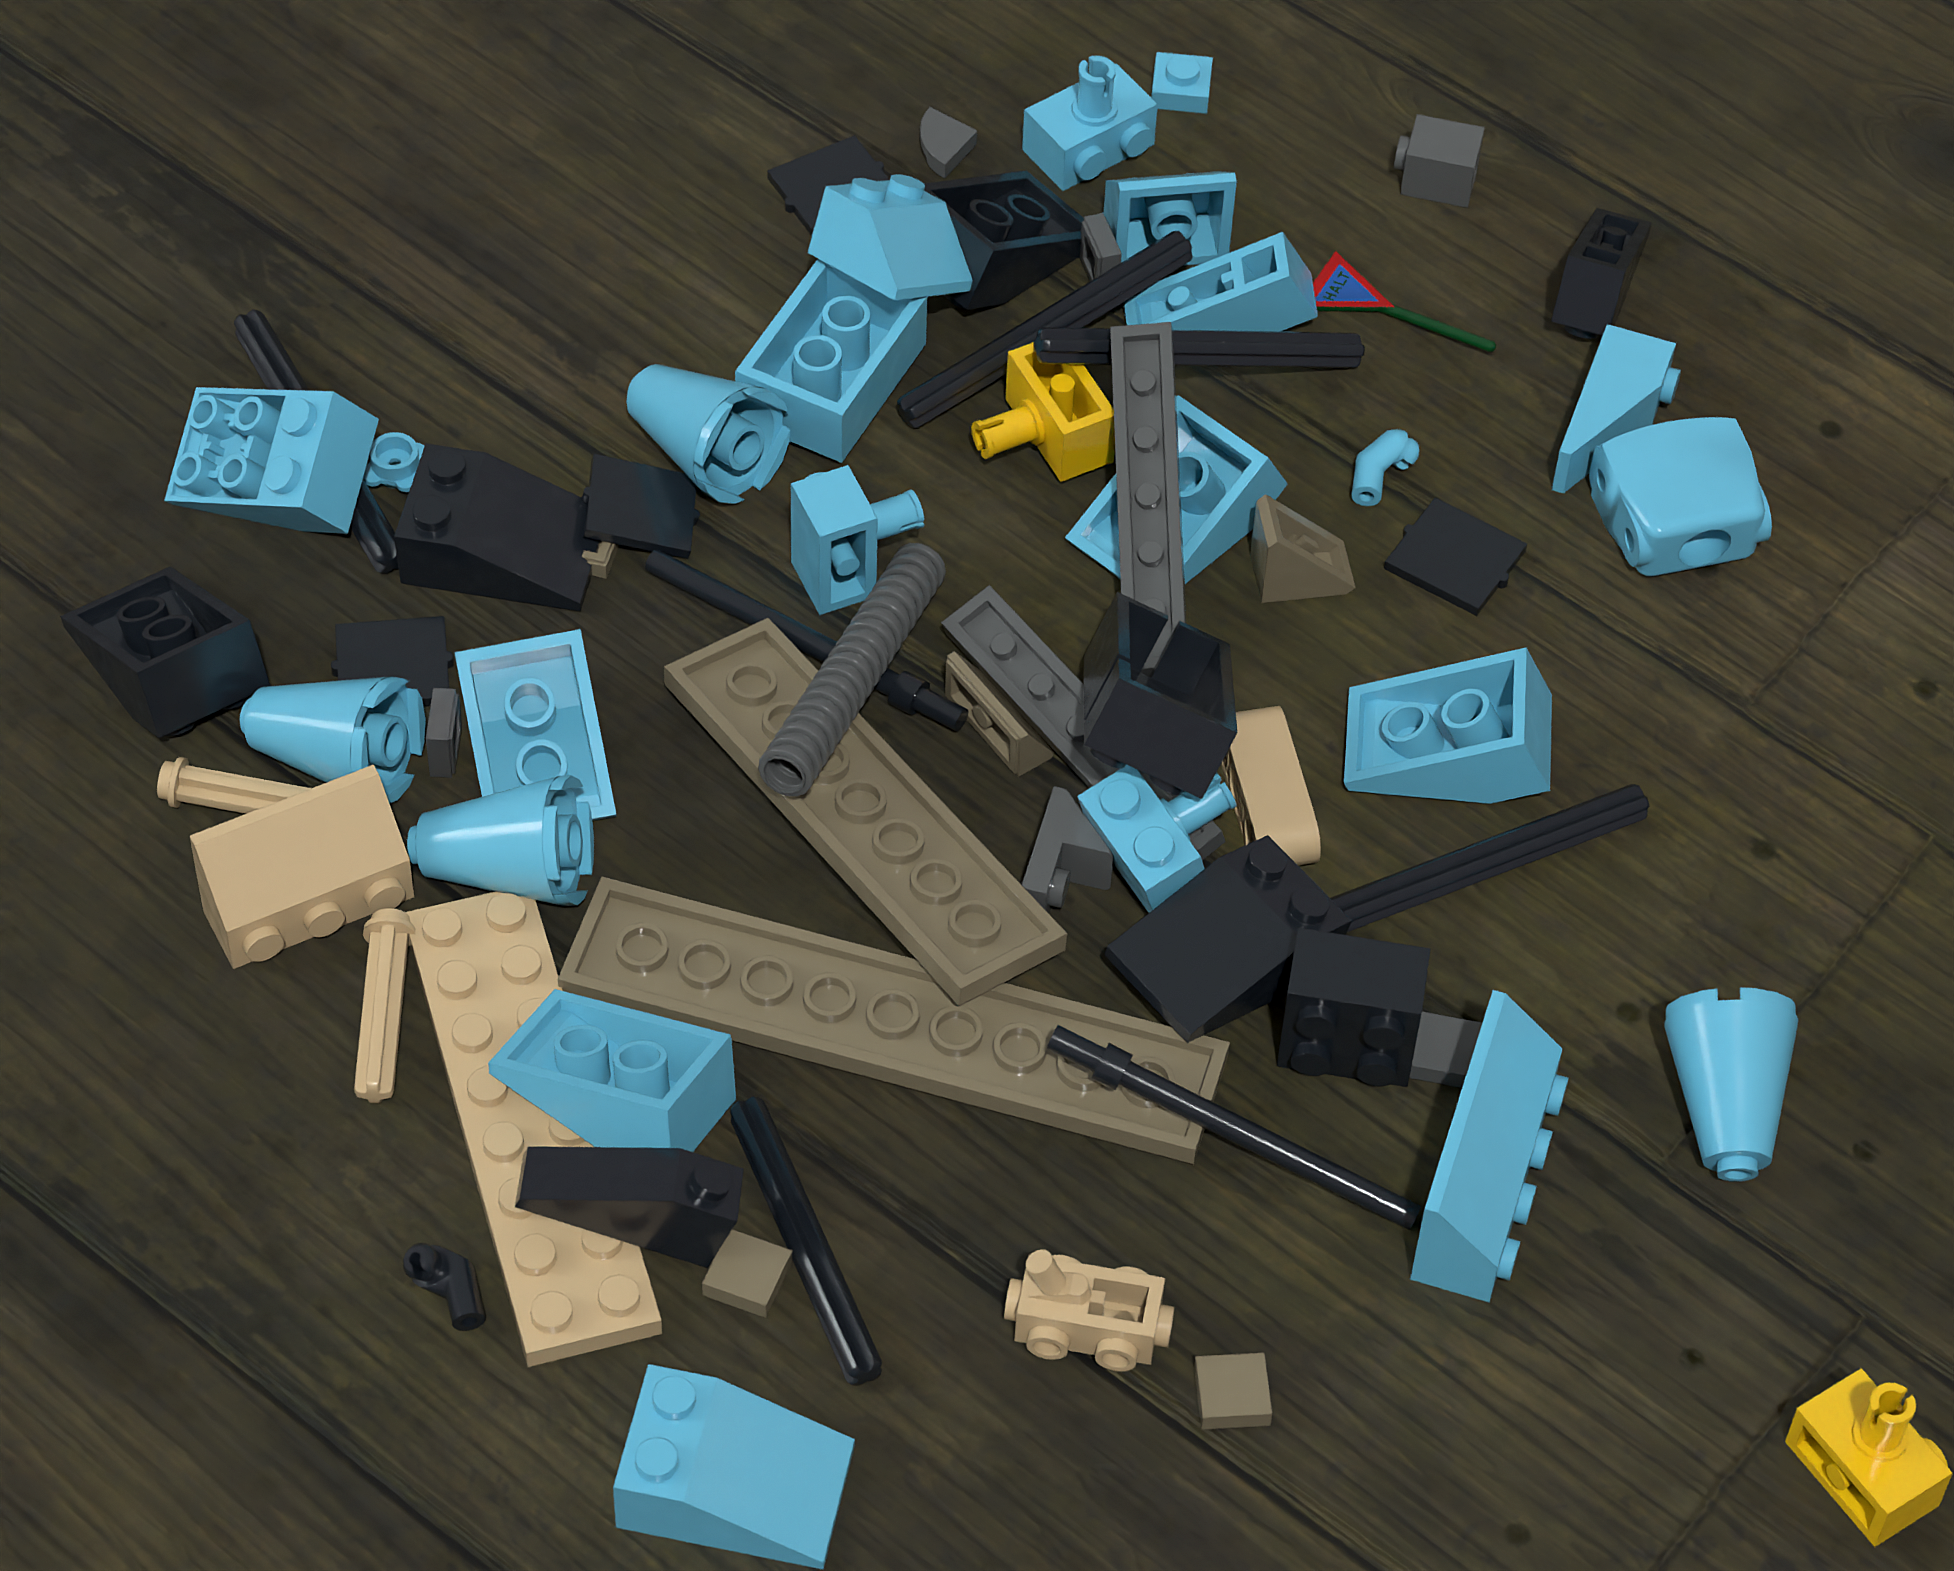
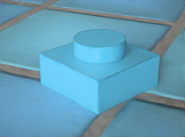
M1157 52L1152 88V99L1158 104L1157 109L1207 114L1213 57Z

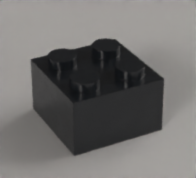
M1298 928L1277 1067L1295 1069L1297 1072L1309 1076L1327 1074L1358 1079L1372 1086L1396 1085L1408 1087L1422 1015L1431 948Z

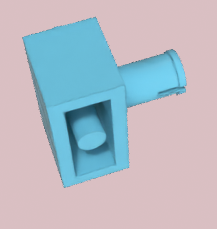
M1089 57V74L1088 63L1085 60L1081 61L1078 69V83L1024 109L1022 150L1062 191L1084 180L1095 178L1103 170L1129 157L1140 155L1148 147L1154 145L1158 104L1117 63L1114 64L1106 57Z
M849 465L828 472L814 473L803 480L791 483V563L819 615L865 601L877 583V540L911 529L924 527L923 509L913 490H908L903 494L870 504Z
M1126 765L1125 768L1116 771L1077 796L1083 813L1112 852L1113 864L1148 913L1205 869L1201 856L1190 842L1189 834L1227 810H1232L1237 806L1225 782L1220 784L1222 780L1217 772L1202 799L1185 791L1183 795H1178L1169 802L1164 798L1159 800L1140 772L1129 765Z

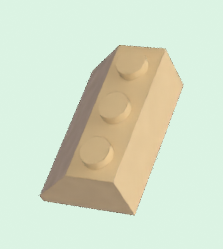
M374 764L190 835L203 912L233 969L253 961L268 960L283 949L313 937L328 936L343 925L371 915L380 909H394L401 902L414 898L410 859Z

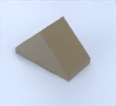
M1266 494L1256 501L1250 558L1261 603L1344 595L1356 588L1343 540Z

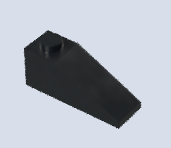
M1596 208L1567 257L1551 322L1565 325L1564 329L1572 335L1589 339L1597 338L1599 335L1603 336L1607 324L1614 326L1618 320L1647 242L1652 222Z
M528 1146L523 1154L515 1207L708 1268L738 1221L744 1168L682 1148Z

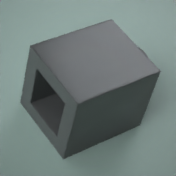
M1417 114L1411 137L1401 135L1397 147L1394 169L1404 171L1400 195L1468 208L1478 171L1485 127Z

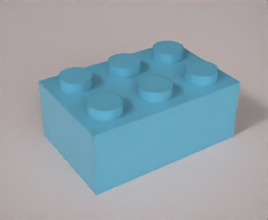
M817 259L736 369L735 381L766 388L786 403L788 412L782 410L783 425L791 429L790 442L842 463L926 345L927 297L894 301L835 267Z

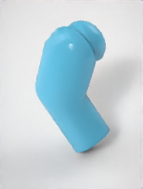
M1399 429L1387 430L1357 455L1351 496L1354 502L1362 506L1378 504L1382 496L1384 472L1392 464L1398 469H1407L1409 463L1414 464L1420 452L1419 445L1416 440L1408 438L1406 431Z

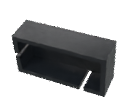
M1117 592L1084 655V720H1086L1084 723V745L1090 748L1093 756L1109 766L1122 769L1129 765L1148 774L1153 784L1168 793L1183 795L1186 791L1202 799L1238 733L1230 644L1179 621L1150 677L1140 672L1168 621V615Z

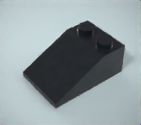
M1028 171L924 183L925 192L946 203L973 279L970 291L945 294L946 298L957 307L974 310L981 307L1005 304L1080 257L1081 226L1084 218Z
M425 444L394 535L401 584L581 611L592 576V565L587 563L588 560L582 557L583 552L586 550L597 553L601 541L583 537L587 503H584L581 497L486 452Z
M171 566L60 616L66 631L129 715L158 738L182 734L190 730L197 720L220 709L228 710L239 707L247 699L251 698V695L259 688L270 686L250 620Z
M1266 835L1219 857L1109 944L1104 955L1175 1031L1189 1043L1287 995L1298 928L1347 935L1352 920L1269 835Z

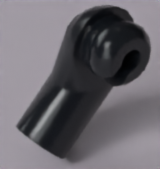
M427 1243L415 1244L407 1250L403 1258V1269L406 1275L412 1278L413 1282L419 1287L447 1299L454 1329L469 1331L484 1324L486 1316L476 1270L467 1258L443 1247Z

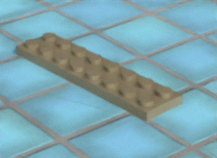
M769 618L664 666L665 686L959 1006L1065 951L1066 931L859 713L844 733L843 738L821 769L813 785L805 794L797 797L785 796L767 786L760 776L758 769L759 759L767 750L768 745L775 738L776 733L783 726L784 721L790 715L792 709L818 672L814 665Z

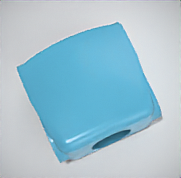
M1706 417L1663 422L1621 434L1596 446L1594 449L1589 474L1592 488L1591 497L1606 530L1622 549L1628 563L1635 567L1640 574L1658 576L1744 559L1754 553L1758 542L1769 540L1772 530L1770 508L1758 481L1752 452L1736 418Z

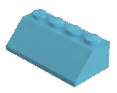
M1493 990L1424 1209L1410 1278L1413 1281L1490 1302L1497 1277L1510 1281L1521 1242L1509 1238L1513 1222L1527 1224L1537 1188L1536 1185L1525 1183L1530 1167L1543 1169L1553 1131L1541 1127L1546 1113L1555 1116L1559 1115L1569 1080L1568 1077L1557 1075L1563 1048L1503 992Z

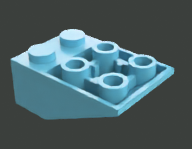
M196 387L164 501L172 505L298 531L348 534L379 419L334 391Z

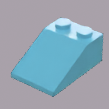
M1178 395L1176 401L1184 576L1186 584L1253 529L1256 501L1266 494L1276 500L1288 483L1267 456ZM1115 474L1065 538L1069 543L1121 580L1117 478Z
M581 629L455 652L482 797L557 776L573 775L580 779L583 787L572 788L577 802L589 801L592 821L616 817L617 814Z
M1527 647L1349 687L1344 784L1348 791L1488 804L1550 791L1552 694Z
M557 989L551 992L488 1062L489 1074L594 1147L682 1148L693 1152L736 1100L731 1034Z
M648 1364L613 1486L616 1528L823 1570L855 1447V1439L719 1378Z

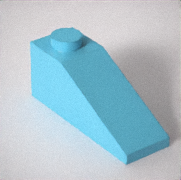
M1283 232L1159 280L1124 301L1127 325L1171 322L1173 330L1283 331L1318 317L1311 272Z
M1607 324L1559 451L1552 487L1553 491L1565 493L1590 473L1596 446L1621 434L1652 425L1660 402L1671 405L1681 370L1671 367L1676 343Z

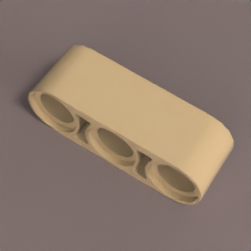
M1274 706L1236 712L1238 733L1225 755L1221 767L1227 787L1237 804L1234 812L1244 846L1269 835L1297 865L1319 862L1321 853L1319 829L1282 708Z

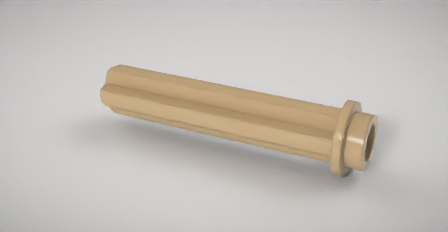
M178 757L175 762L165 761L163 763L158 778L157 795L160 799L168 800L169 806L173 808H179L181 802L247 814L311 788L189 766L187 758Z
M393 908L380 909L374 912L371 919L365 923L363 929V936L369 943L354 1092L357 1097L368 1099L369 1103L379 1104L382 1099L391 1098L394 1093L407 952L410 946L409 934H415L416 930L410 922L408 914Z

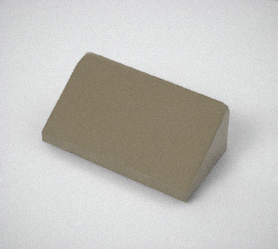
M955 651L947 655L945 696L949 700L968 709L967 721L1014 774H1017L1019 777L1053 757L1054 752L977 667Z

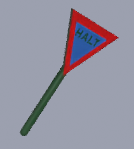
M1336 251L1313 282L1317 311H1380L1383 314L1488 352H1493L1496 349V343L1492 340L1391 304Z

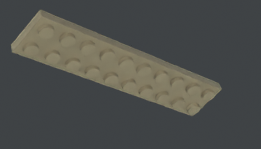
M602 876L558 977V987H561L565 992L731 1034L732 1041L1190 1164L1195 1162L1204 1134V1127L1118 1085L1115 1091L1091 1079L1094 1072L1046 1049L1057 1025H1060L1104 1048L1111 1043L1133 1054L1132 1062L1214 1102L1227 1062L1230 1042L1204 1035L1187 1043L1173 1027L1007 983H1002L959 1006L917 959Z

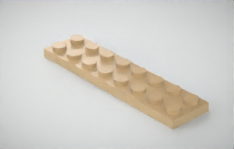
M491 892L405 912L409 915L410 922L416 928L415 934H409L411 951L527 1366L531 1367L662 1334V1320L639 1246L515 1207L523 1154L528 1146L594 1147L489 1074L488 1062L554 989L563 991L561 987H558V973L536 900L519 897L511 893Z

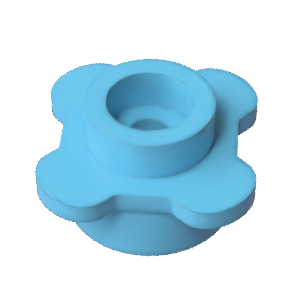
M391 432L379 436L372 443L369 454L370 463L366 465L363 480L369 486L383 484L389 488H398L402 492H409L425 446L421 443H416L413 438L403 433Z

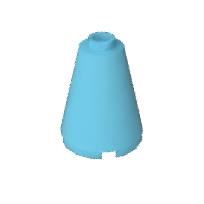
M660 364L650 365L643 369L632 379L628 387L626 403L629 414L703 493L718 502L735 504L745 499L738 495L748 490L751 486L761 490L769 483L784 459L790 442L791 429L783 425L782 410L788 412V409L783 400L766 388Z
M391 676L261 687L244 703L240 713V728L251 748L326 783L374 764L390 804L397 801L403 795L415 776L404 772L411 754L422 755L425 742L426 717L419 691L407 688L405 684L409 681Z
M565 775L424 812L420 816L417 826H412L408 833L407 849L409 859L412 864H418L421 873L425 877L495 892L511 893L519 897L561 906H575L585 899L588 891H576L580 875H592L594 863V831L589 801L577 802L572 788L583 787L580 779L573 775Z
M1740 988V1000L1718 1001L1717 989L1702 990L1681 996L1667 1005L1664 1027L1703 1164L1706 1168L1717 1171V1176L1722 1180L1747 1181L1754 1179L1758 1176V1170L1769 1166L1772 1161L1799 1021L1796 1016V1004L1792 999L1780 993L1757 988Z

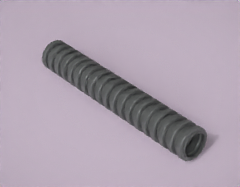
M908 543L899 548L886 570L872 588V591L866 597L865 602L858 609L843 635L813 677L806 691L784 721L783 726L768 745L767 750L759 759L758 769L761 778L775 792L785 796L797 797L805 794L813 785L814 780L829 760L830 755L836 749L844 733L858 715L866 699L874 690V687L881 679L890 662L894 659L897 651L903 645L904 640L908 637L924 609L930 603L931 598L937 592L938 587L944 581L946 575L944 561L932 548L920 543Z

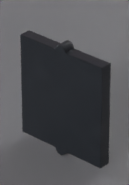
M855 135L767 170V179L785 201V211L794 213L811 236L813 235L826 186L852 184L854 178H865L873 181L890 180L884 173V163L875 161Z
M594 454L591 460L589 486L584 488L581 497L582 501L587 503L583 537L648 551L658 549L668 555L688 559L691 552L693 526L697 524L700 512L695 509L696 484L682 472Z
M1435 497L1414 525L1409 524L1404 527L1403 539L1385 561L1384 569L1477 616L1498 588L1507 587L1509 573L1526 552L1527 543Z
M444 616L335 624L337 660L331 662V671L333 676L338 677V681L391 676L403 678L409 681L405 684L407 688L419 691L424 707L431 706L433 688L449 689L448 669L454 666L453 654L447 651Z

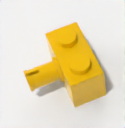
M1033 343L1008 351L1006 401L1012 410L972 423L973 440L977 450H981V456L988 459L997 453L1031 442L1038 447L1060 482L1113 463L1115 455L1114 408L1086 367L1079 364H1042L1037 360L1036 352L1033 350Z
M1861 1368L1798 1407L1785 1442L1872 1545L1876 1547L1939 1507L1953 1473L1948 1468L1945 1456L1939 1447L1930 1439L1922 1438L1909 1423L1913 1418L1916 1402L1914 1396L1911 1395L1905 1399L1902 1406L1901 1403L1908 1389L1897 1383H1884L1877 1386Z

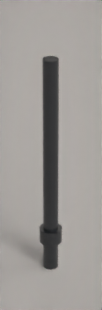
M658 549L652 551L646 561L645 570L750 625L769 618L798 650L821 662L827 659L837 641ZM887 668L874 687L875 690L889 696L888 702L892 706L910 715L920 712L954 731H959L967 720L969 713L967 708L930 690V683L908 671H903L899 674Z
M1057 1025L1046 1049L1094 1072L1091 1079L1115 1091L1118 1085L1407 1230H1410L1420 1211V1205L1132 1062L1133 1054L1111 1043L1104 1048Z

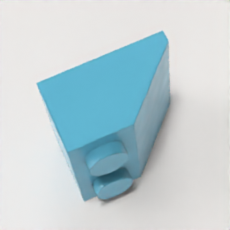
M1216 171L1107 180L1104 215L1122 253L1121 262L1172 231H1180L1192 245L1193 258L1183 266L1202 264L1228 254L1237 183L1235 173Z
M894 174L887 181L854 178L852 184L825 187L808 249L809 254L894 301L970 291L973 281L946 203L925 192V184L920 180L906 175Z

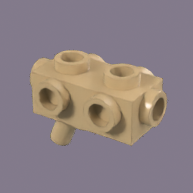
M1037 1250L1028 1255L1024 1279L1011 1278L1004 1319L1016 1321L1015 1341L1027 1343V1349L1038 1357L1061 1359L1067 1355L1069 1350L1095 1355L1096 1362L1106 1369L1129 1371L1136 1366V1362L1151 1365L1154 1346L1168 1348L1175 1307L1162 1305L1165 1278L1148 1275L1143 1270L1134 1267L1111 1269L1082 1264L1069 1256L1051 1255L1046 1250Z

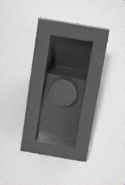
M1055 786L1053 787L1022 886L1048 914H1050L1052 906L1063 907L1070 882L1109 890L1111 887L1113 864L1112 852L1067 789Z

